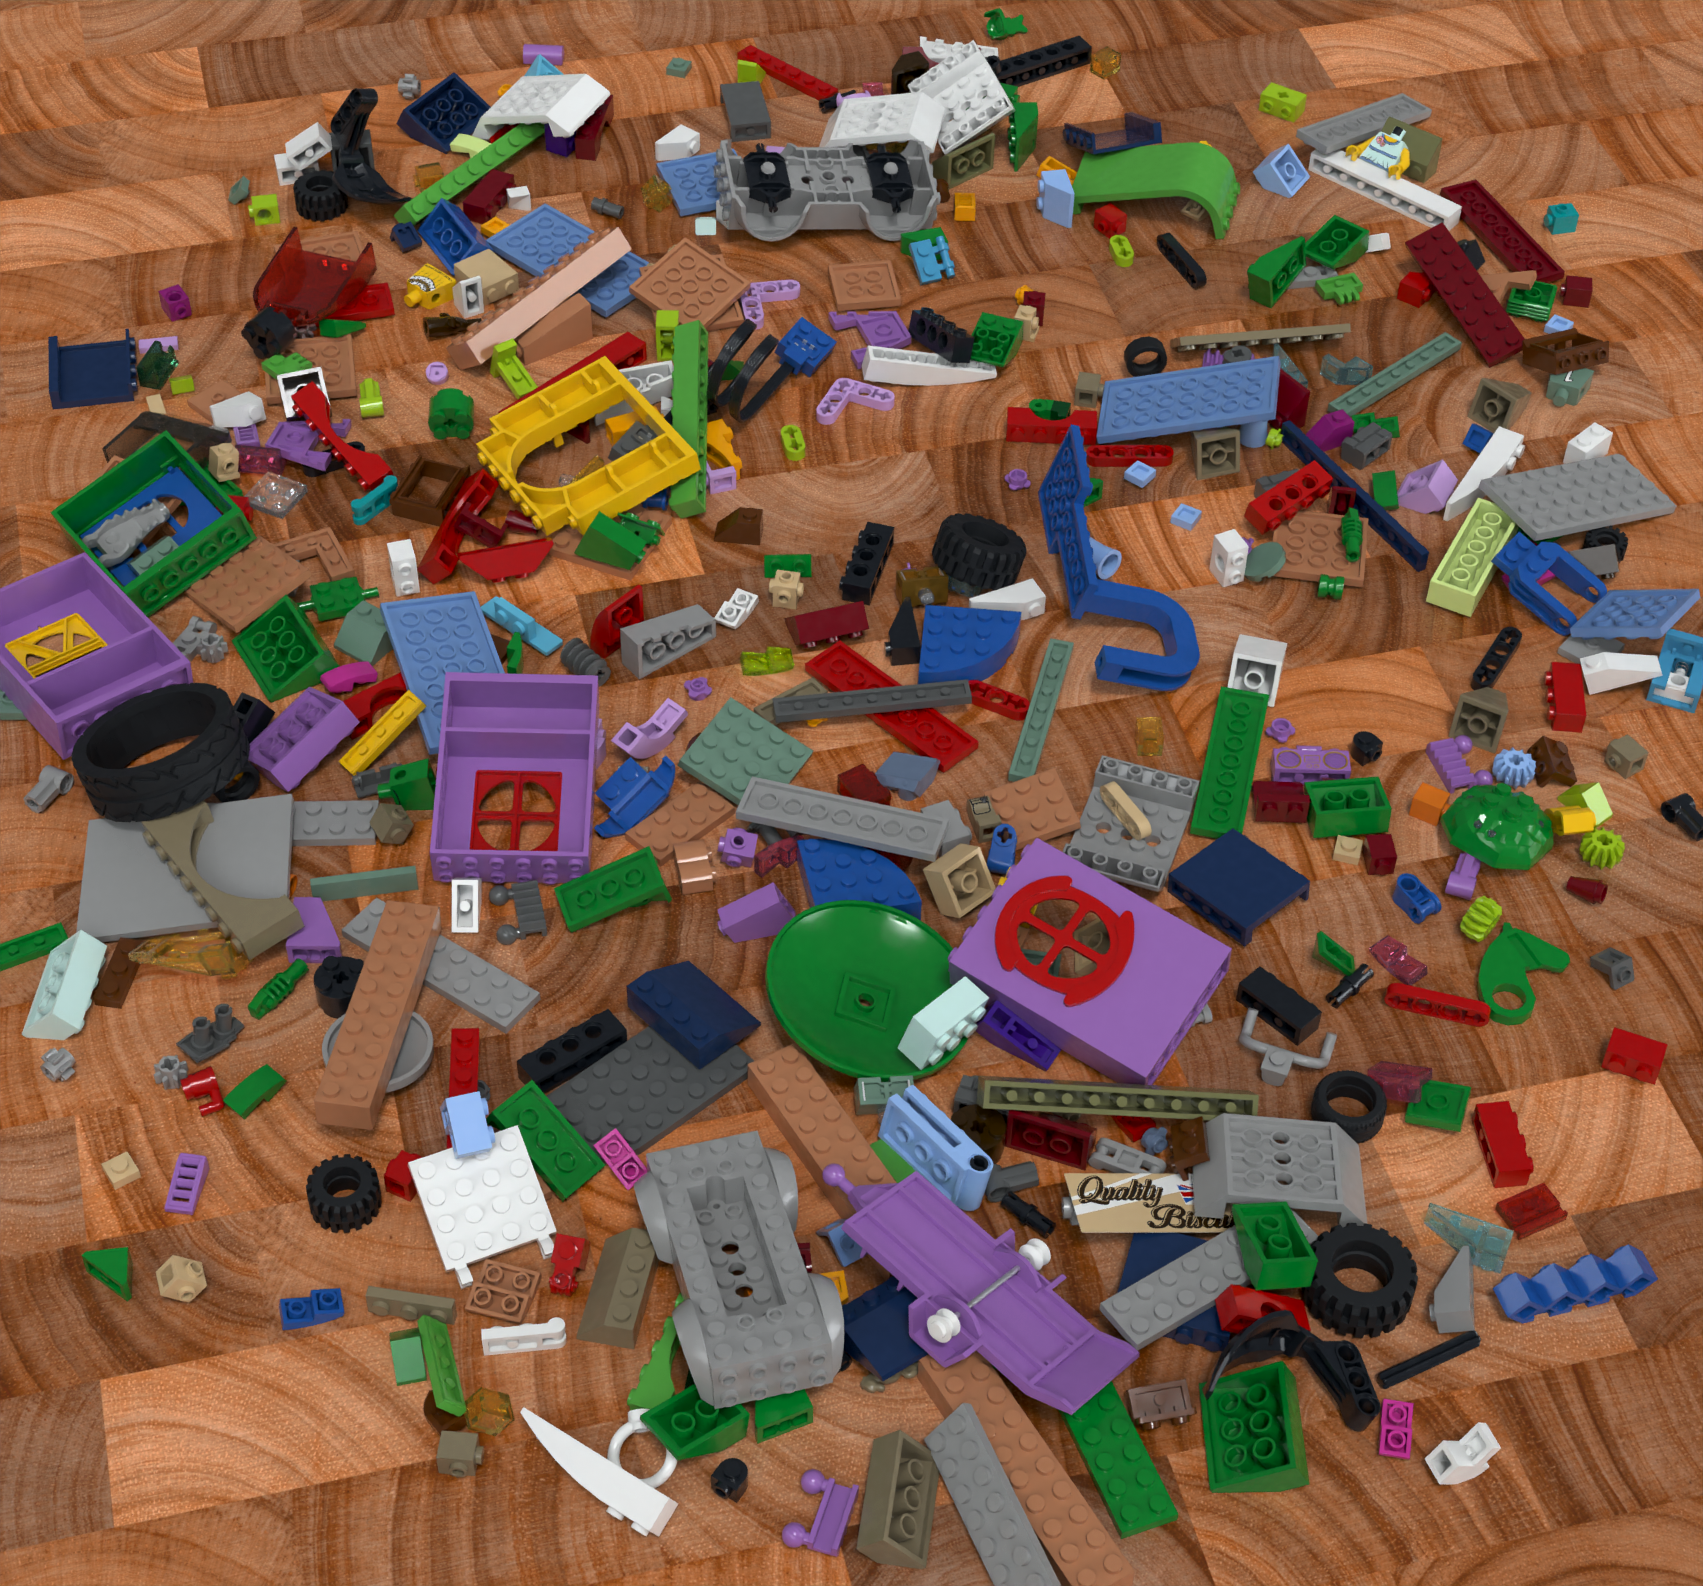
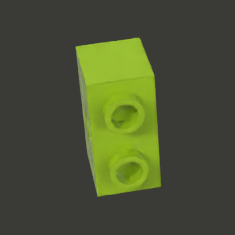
M1271 82L1261 93L1259 111L1294 123L1305 111L1307 94Z
M657 310V361L672 360L675 327L679 326V310Z

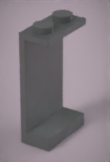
M760 82L720 84V102L725 104L730 122V139H732V142L770 139L771 120Z

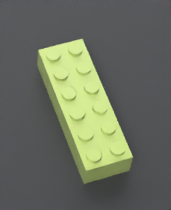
M1481 498L1476 500L1430 581L1426 602L1459 614L1472 616L1498 569L1491 560L1517 534L1519 527L1498 505Z

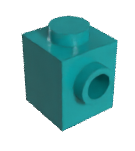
M1572 203L1550 205L1544 216V225L1552 235L1575 232L1579 214Z

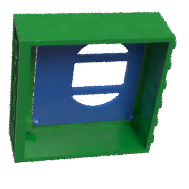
M167 430L50 512L66 538L80 554L85 552L147 617L151 616L257 538L242 510ZM179 467L186 473V475L199 487V489L213 502V504H214L224 515H222V514L209 502V500H208V499L195 487V485L182 473V471L179 469ZM173 497L183 501L188 508V520L184 527L171 514L167 520L168 524L177 532L171 538L179 547L138 577L126 564L133 558H126L123 562L106 568L98 560L103 555L98 547L89 549L81 540L98 530L107 519H113L115 514L122 516L124 510L131 511L134 507L140 510L142 507L151 504L152 499ZM141 542L137 549L143 552L147 547Z

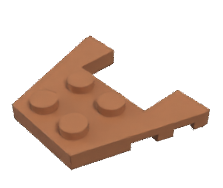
M1535 270L1480 276L1501 304L1508 288L1531 290L1537 278V273Z

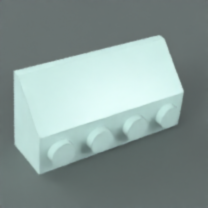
M80 930L50 951L22 1032L24 1037L65 1040L81 1031L85 1024V1020H83L85 1012L92 1002L90 998L92 991L99 981V978H97L98 972L106 960L104 954L107 945Z

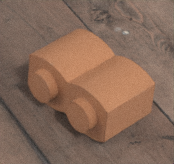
M704 839L673 844L674 862L682 895L713 890V882L717 881L715 866H710V862H712L711 847H706Z

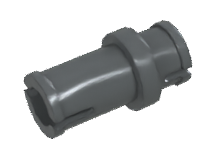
M594 197L591 203V209L596 210L598 214H607L617 219H621L624 214L625 208L623 206L608 202V199Z

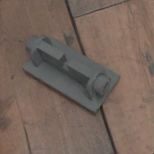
M393 762V764L379 767L380 772H375V769L356 772V775L352 776L351 781L357 797L361 798L378 793V784L389 783L390 770L401 766L402 763L397 764Z

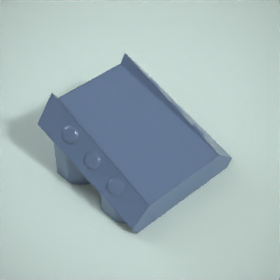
M893 752L876 771L871 783L876 784L879 789L884 791L896 790L898 791L899 798L905 801H912L917 797L920 798L932 784L940 760L926 756Z

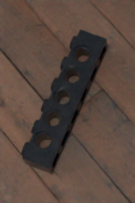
M1076 36L1001 60L1003 67L996 77L1000 83L1018 87L1091 64L1092 46L1081 36Z

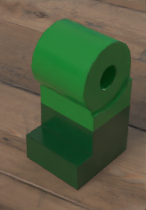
M1034 399L1029 403V408L1032 412L1046 420H1062L1071 415V403Z

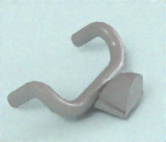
M1248 1008L1239 1036V1042L1248 1049L1265 1054L1260 1068L1264 1082L1273 1086L1283 1085L1292 1063L1314 1069H1323L1328 1066L1337 1034L1332 1032L1326 1033L1319 1058L1305 1056L1252 1039L1251 1035L1258 1010Z

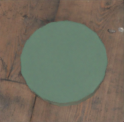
M1267 542L1252 549L1247 555L1244 576L1248 580L1255 582L1262 581V578L1265 576L1268 578L1274 576L1281 570L1286 561V552L1283 547L1277 542Z

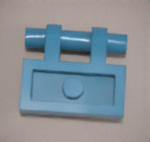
M943 236L935 238L937 246L932 247L930 239L913 242L909 245L920 285L941 281V272H946L947 278L955 277V265L950 259L948 253L950 249L948 243H945ZM940 254L942 264L937 263L935 255Z

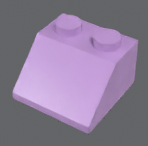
M1444 460L1413 471L1406 475L1397 492L1399 506L1424 514L1432 511L1438 512L1446 506V501L1453 493L1458 479Z

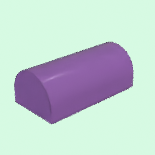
M524 44L523 64H532L540 54L552 65L561 66L564 59V46Z

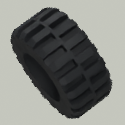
M958 513L950 515L942 521L932 549V556L935 564H938V568L944 570L950 577L953 576L958 581L968 583L973 587L978 586L981 589L990 588L998 590L1013 585L1016 582L1026 556V546L1023 539L1017 536L1015 531L1008 529L1003 524L996 523L995 520L986 519L979 515L973 516L967 513L962 515Z
M1347 1223L1346 1227L1337 1225L1331 1227L1330 1233L1328 1231L1321 1233L1318 1239L1311 1244V1248L1318 1259L1311 1286L1301 1287V1291L1304 1293V1302L1308 1307H1311L1310 1312L1316 1319L1321 1318L1323 1320L1322 1324L1327 1328L1331 1329L1333 1327L1338 1330L1337 1333L1345 1336L1346 1333L1354 1334V1338H1363L1364 1335H1369L1370 1338L1380 1336L1381 1331L1389 1333L1395 1329L1396 1325H1400L1410 1310L1418 1281L1416 1262L1411 1260V1252L1407 1247H1402L1400 1239L1396 1236L1392 1238L1388 1235L1389 1232L1381 1227L1378 1230L1372 1228L1371 1224L1366 1223L1363 1226H1357V1223ZM1346 1268L1362 1269L1377 1277L1384 1288L1374 1292L1355 1291L1342 1284L1334 1273Z

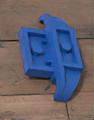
M665 755L662 758L661 765L654 772L651 770L647 773L630 757L595 792L611 811L608 813L610 817L602 824L596 825L594 829L602 837H617L624 835L628 830L650 816L669 796L675 778V764Z

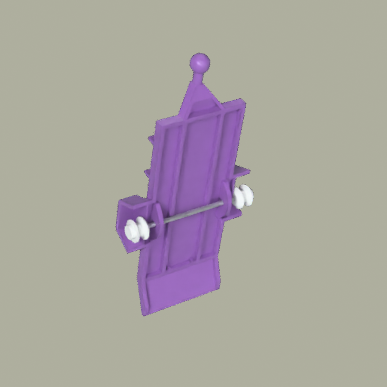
M829 1164L824 1168L822 1173L824 1182L832 1187L838 1186L848 1195V1200L857 1212L844 1221L841 1229L862 1247L861 1258L870 1254L899 1280L898 1291L906 1287L918 1298L908 1306L909 1336L941 1366L946 1368L967 1358L974 1351H978L1025 1395L1072 1415L1139 1358V1352L1132 1345L1097 1330L1052 1290L1067 1277L1061 1274L1047 1280L1038 1272L1051 1259L1048 1246L1040 1239H1030L1027 1244L1020 1247L1019 1253L1016 1252L1015 1232L1011 1228L995 1240L917 1171L899 1183L859 1185L855 1187L845 1178V1171L839 1164Z

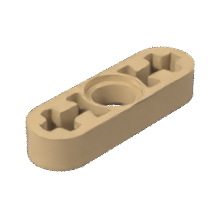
M1112 781L1100 787V795L1103 802L1136 840H1141L1151 835L1152 830L1148 819L1116 782Z

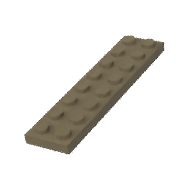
M1350 323L1185 336L1171 339L1170 343L1171 348H1177L1178 352L1195 350L1196 346H1199V350L1217 348L1219 344L1220 348H1231L1238 346V343H1241V346L1258 345L1259 341H1262V345L1281 343V339H1283V343L1302 341V338H1304V342L1323 339V336H1325V340L1344 338L1345 333L1351 332Z

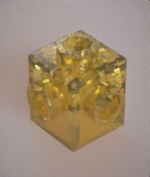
M653 175L640 188L644 199L643 203L649 209L653 208L659 213L668 207L673 200L670 185L656 175Z

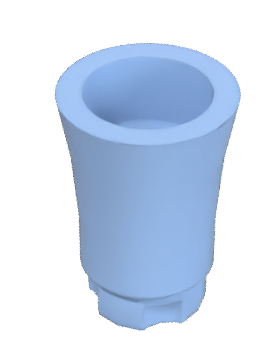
M1268 421L1241 425L1239 429L1240 443L1251 448L1265 445L1268 436Z
M1090 537V545L1093 548V561L1096 564V574L1101 579H1107L1118 570L1122 555L1120 551L1110 548Z

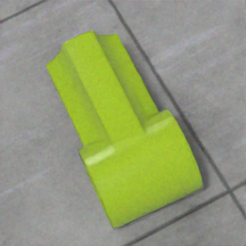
M372 378L364 379L359 384L362 418L384 416L382 396H380L378 382Z

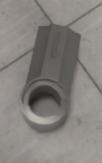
M1028 1161L1004 1168L998 1164H993L985 1190L987 1199L990 1202H1000L1006 1194L1008 1195L1009 1191L1015 1192L1038 1186L1039 1178L1034 1162Z

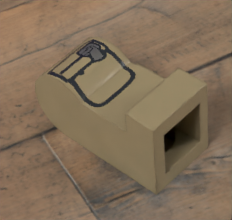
M982 796L967 799V812L978 843L992 841L993 832L997 826L1002 824L999 815H996L994 808H992L990 798ZM992 828L993 832L983 834V829Z

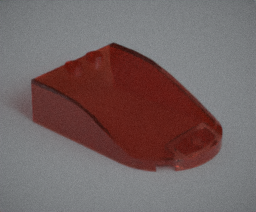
M293 227L254 287L253 300L257 312L259 313L265 307L275 308L273 311L278 314L284 313L294 327H301L319 322L339 311L362 293L377 270L372 243H367L357 261L346 260L302 250L298 227Z

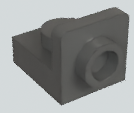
M1611 947L1590 957L1591 967L1609 975L1610 987L1616 990L1634 981L1632 957Z

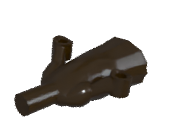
M440 313V317H424L423 329L427 338L448 336L458 331H464L475 322L480 323L482 320L481 318L465 320L460 317L450 316L448 313Z

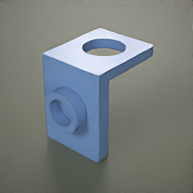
M838 1219L816 1231L818 1236H828L842 1267H846L860 1259L862 1247L841 1229L844 1221L847 1219Z

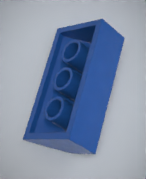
M443 198L440 199L417 230L453 276H455V263L486 249L495 252L460 207Z

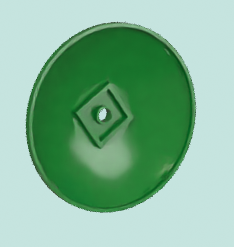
M860 900L833 901L801 912L792 918L775 938L768 954L765 968L766 990L771 1007L788 1035L808 1054L832 1069L856 1078L881 1077V1082H888L890 1076L913 1075V1080L931 1075L949 1064L960 1053L968 1038L963 1036L956 1048L952 1051L946 1050L935 1065L928 1064L922 1070L898 1049L913 1016L953 986L950 984L948 972V956L953 948L940 934L916 917L896 908L875 902ZM859 1000H867L871 1006H864Z

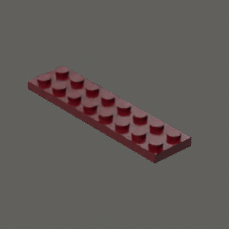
M1476 179L1441 188L1440 196L1462 206L1460 217L1512 272L1535 270L1537 273L1535 281L1544 283L1563 279L1565 271Z
M1443 222L1405 242L1407 250L1489 368L1523 350V340L1525 338Z

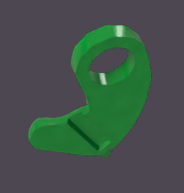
M1504 922L1502 933L1490 944L1484 954L1477 981L1479 1000L1488 1004L1491 1008L1490 1019L1507 1026L1522 1024L1531 1017L1536 997L1527 979L1526 971L1546 969L1553 973H1562L1569 966L1570 957L1565 951L1530 933L1512 928L1510 923ZM1497 992H1511L1521 999L1523 1006L1514 1010L1500 1007L1492 996Z

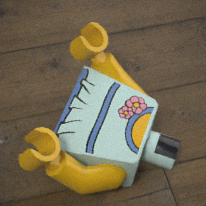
M1395 126L1391 135L1379 132L1376 136L1358 146H1348L1345 156L1352 155V161H1356L1357 156H1360L1361 160L1387 171L1389 178L1392 175H1396V179L1399 180L1401 174L1410 166V152L1405 142L1401 141L1406 131Z

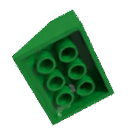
M288 595L282 597L231 640L271 703L322 683L320 680L322 674L340 667L304 610Z
M1283 1361L1219 1378L1213 1394L1207 1401L1202 1391L1207 1381L1199 1383L1209 1485L1212 1493L1282 1492L1310 1484L1296 1377Z

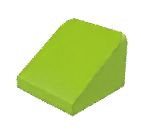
M191 375L169 379L173 395L195 391Z

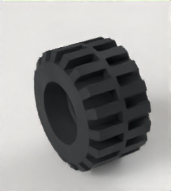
M316 170L308 172L304 176L298 177V180L294 182L293 190L296 210L300 216H304L307 220L311 219V221L332 220L335 217L338 218L341 214L345 213L348 208V198L334 183L332 178L333 171Z
M344 1154V1157L340 1158L338 1155L332 1156V1160L328 1161L325 1159L321 1161L320 1167L315 1166L312 1169L313 1174L307 1178L306 1192L311 1215H313L316 1223L321 1224L322 1228L326 1230L330 1227L331 1232L338 1233L339 1230H343L344 1233H350V1229L360 1230L364 1223L366 1225L370 1224L372 1217L378 1215V1208L382 1204V1196L377 1171L375 1168H372L369 1161L363 1162L362 1157L357 1155L354 1158H351V1154ZM342 1190L355 1191L353 1194L346 1197L333 1196L334 1194Z

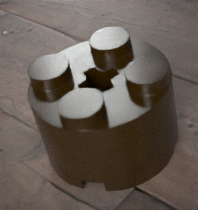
M978 1104L965 1106L953 1113L951 1121L962 1129L992 1159L993 1164H997L1005 1148L1006 1122L1003 1116L995 1109L982 1108Z

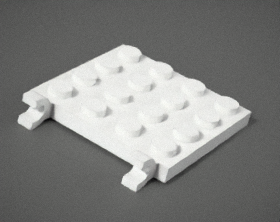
M518 1125L494 1133L495 1143H491L492 1148L489 1152L455 1159L452 1147L408 1162L413 1182L446 1273L455 1270L461 1289L472 1286L473 1278L467 1265L537 1241L543 1260L552 1257L554 1244L549 1236L556 1234L557 1230Z

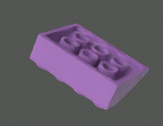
M308 687L250 743L248 760L260 774L277 787L289 792L300 784L301 779L308 772L316 769L319 762L327 754L332 753L336 749L337 744L344 737L349 736L354 731V727L360 722L343 701Z

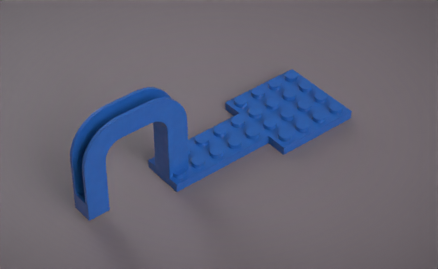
M1071 424L1038 491L1048 553L1058 554L1060 551L1071 617L1081 620L1086 611L1143 622L1153 626L1163 638L1166 656L1103 645L1094 662L1097 679L1159 691L1179 689L1187 683L1191 672L1197 666L1200 658L1193 622L1181 605L1160 592L1097 579L1096 564L1093 561V548L1089 540L1090 532L1087 530L1086 525L1087 516L1084 514L1083 509L1086 497L1091 495L1093 484L1089 478L1090 469L1087 467V454L1084 451V438L1081 436L1080 427Z

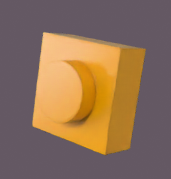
M495 216L480 226L481 233L490 238L508 227L509 224Z

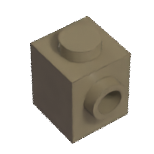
M1079 372L1075 389V406L1096 408L1098 397H1103L1104 384H1100V374Z
M1627 734L1609 743L1605 762L1624 779H1627L1644 769L1649 752Z
M385 803L379 804L369 822L382 843L403 844L414 826L401 805Z
M441 1431L436 1456L439 1473L450 1474L454 1477L476 1475L477 1464L482 1465L484 1460V1446H480L478 1433Z

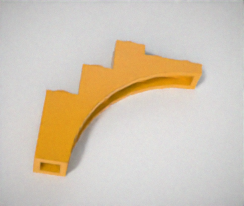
M635 411L605 419L606 437L612 447L636 421H639L644 426L647 425ZM723 419L708 422L707 460L714 463L720 469L734 466L736 480H739L742 462L740 457L734 454L731 440H733L732 429L726 426Z

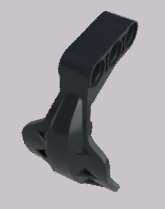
M355 88L350 92L331 120V131L340 144L339 167L332 176L333 181L346 195L359 201L382 205L409 202L413 198L391 188L380 173L365 164L364 157L360 154L358 147L369 115L378 103V94L372 88Z
M1288 1310L1272 1312L1242 1329L1234 1336L1214 1363L1208 1381L1202 1389L1207 1401L1213 1394L1219 1377L1226 1371L1241 1364L1261 1362L1273 1356L1284 1354L1288 1357L1298 1356L1307 1360L1337 1402L1343 1420L1350 1429L1357 1432L1364 1431L1381 1409L1358 1348L1352 1342L1346 1340H1321L1310 1331L1298 1325L1294 1314Z

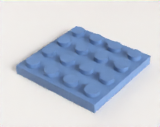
M732 149V151L734 152V154H735L736 156H738L737 153H736V151H735L734 149ZM716 152L656 163L657 172L680 216L716 210V201L719 200L720 192H717L716 188L717 178H714V165L718 163L716 161Z
M1699 589L1609 590L1602 599L1570 628L1571 637H1581L1583 640L1594 637H1603L1606 640L1616 637H1626V639L1630 640L1639 637L1659 639L1701 598Z

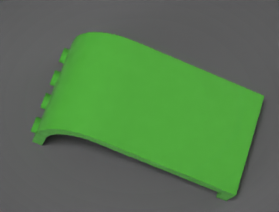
M1194 142L1140 146L1098 154H1091L1085 151L1072 185L1075 193L1073 214H1080L1084 203L1172 196L1190 198L1201 204L1208 211L1212 219L1216 239H1224L1226 231L1229 230L1230 218H1233V207L1237 205V195L1240 194V183L1236 182L1234 169L1229 160L1215 148Z

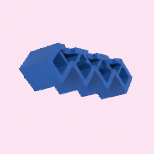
M1628 1244L1616 1249L1613 1255L1606 1260L1589 1254L1579 1258L1576 1264L1569 1269L1555 1263L1546 1265L1531 1279L1516 1272L1509 1274L1493 1290L1507 1317L1524 1324L1534 1321V1315L1547 1312L1549 1317L1571 1312V1306L1585 1303L1587 1307L1609 1302L1610 1296L1622 1294L1624 1298L1635 1296L1657 1281L1658 1278L1643 1251Z

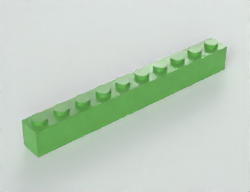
M541 122L528 125L525 123L519 124L404 204L393 216L399 223L411 221L415 227L428 217L441 198L449 202L483 179L491 169L496 170L545 134L544 124H541Z
M699 320L676 326L675 336L673 337L674 354L672 355L674 371L672 372V379L674 383L671 390L673 407H671L673 424L671 426L697 453L701 470L685 479L679 480L678 483L670 485L671 497L669 498V505L671 510L675 511L681 519L706 512L708 332Z

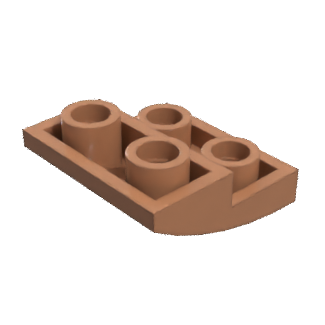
M485 1259L478 1281L473 1283L465 1310L521 1325L533 1302L542 1275L537 1271Z

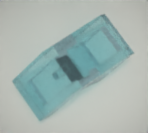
M1327 354L1322 358L1320 375L1336 385H1360L1371 378L1373 366L1357 356L1347 363H1343L1332 355Z

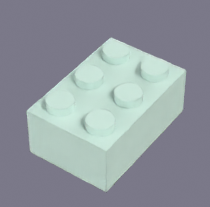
M966 976L913 1016L898 1049L920 1070L928 1064L935 1065L943 1056V1052L946 1050L952 1051L960 1043L963 1036L968 1038L978 1028L976 1022L985 1014L986 1009L984 1007L989 997Z

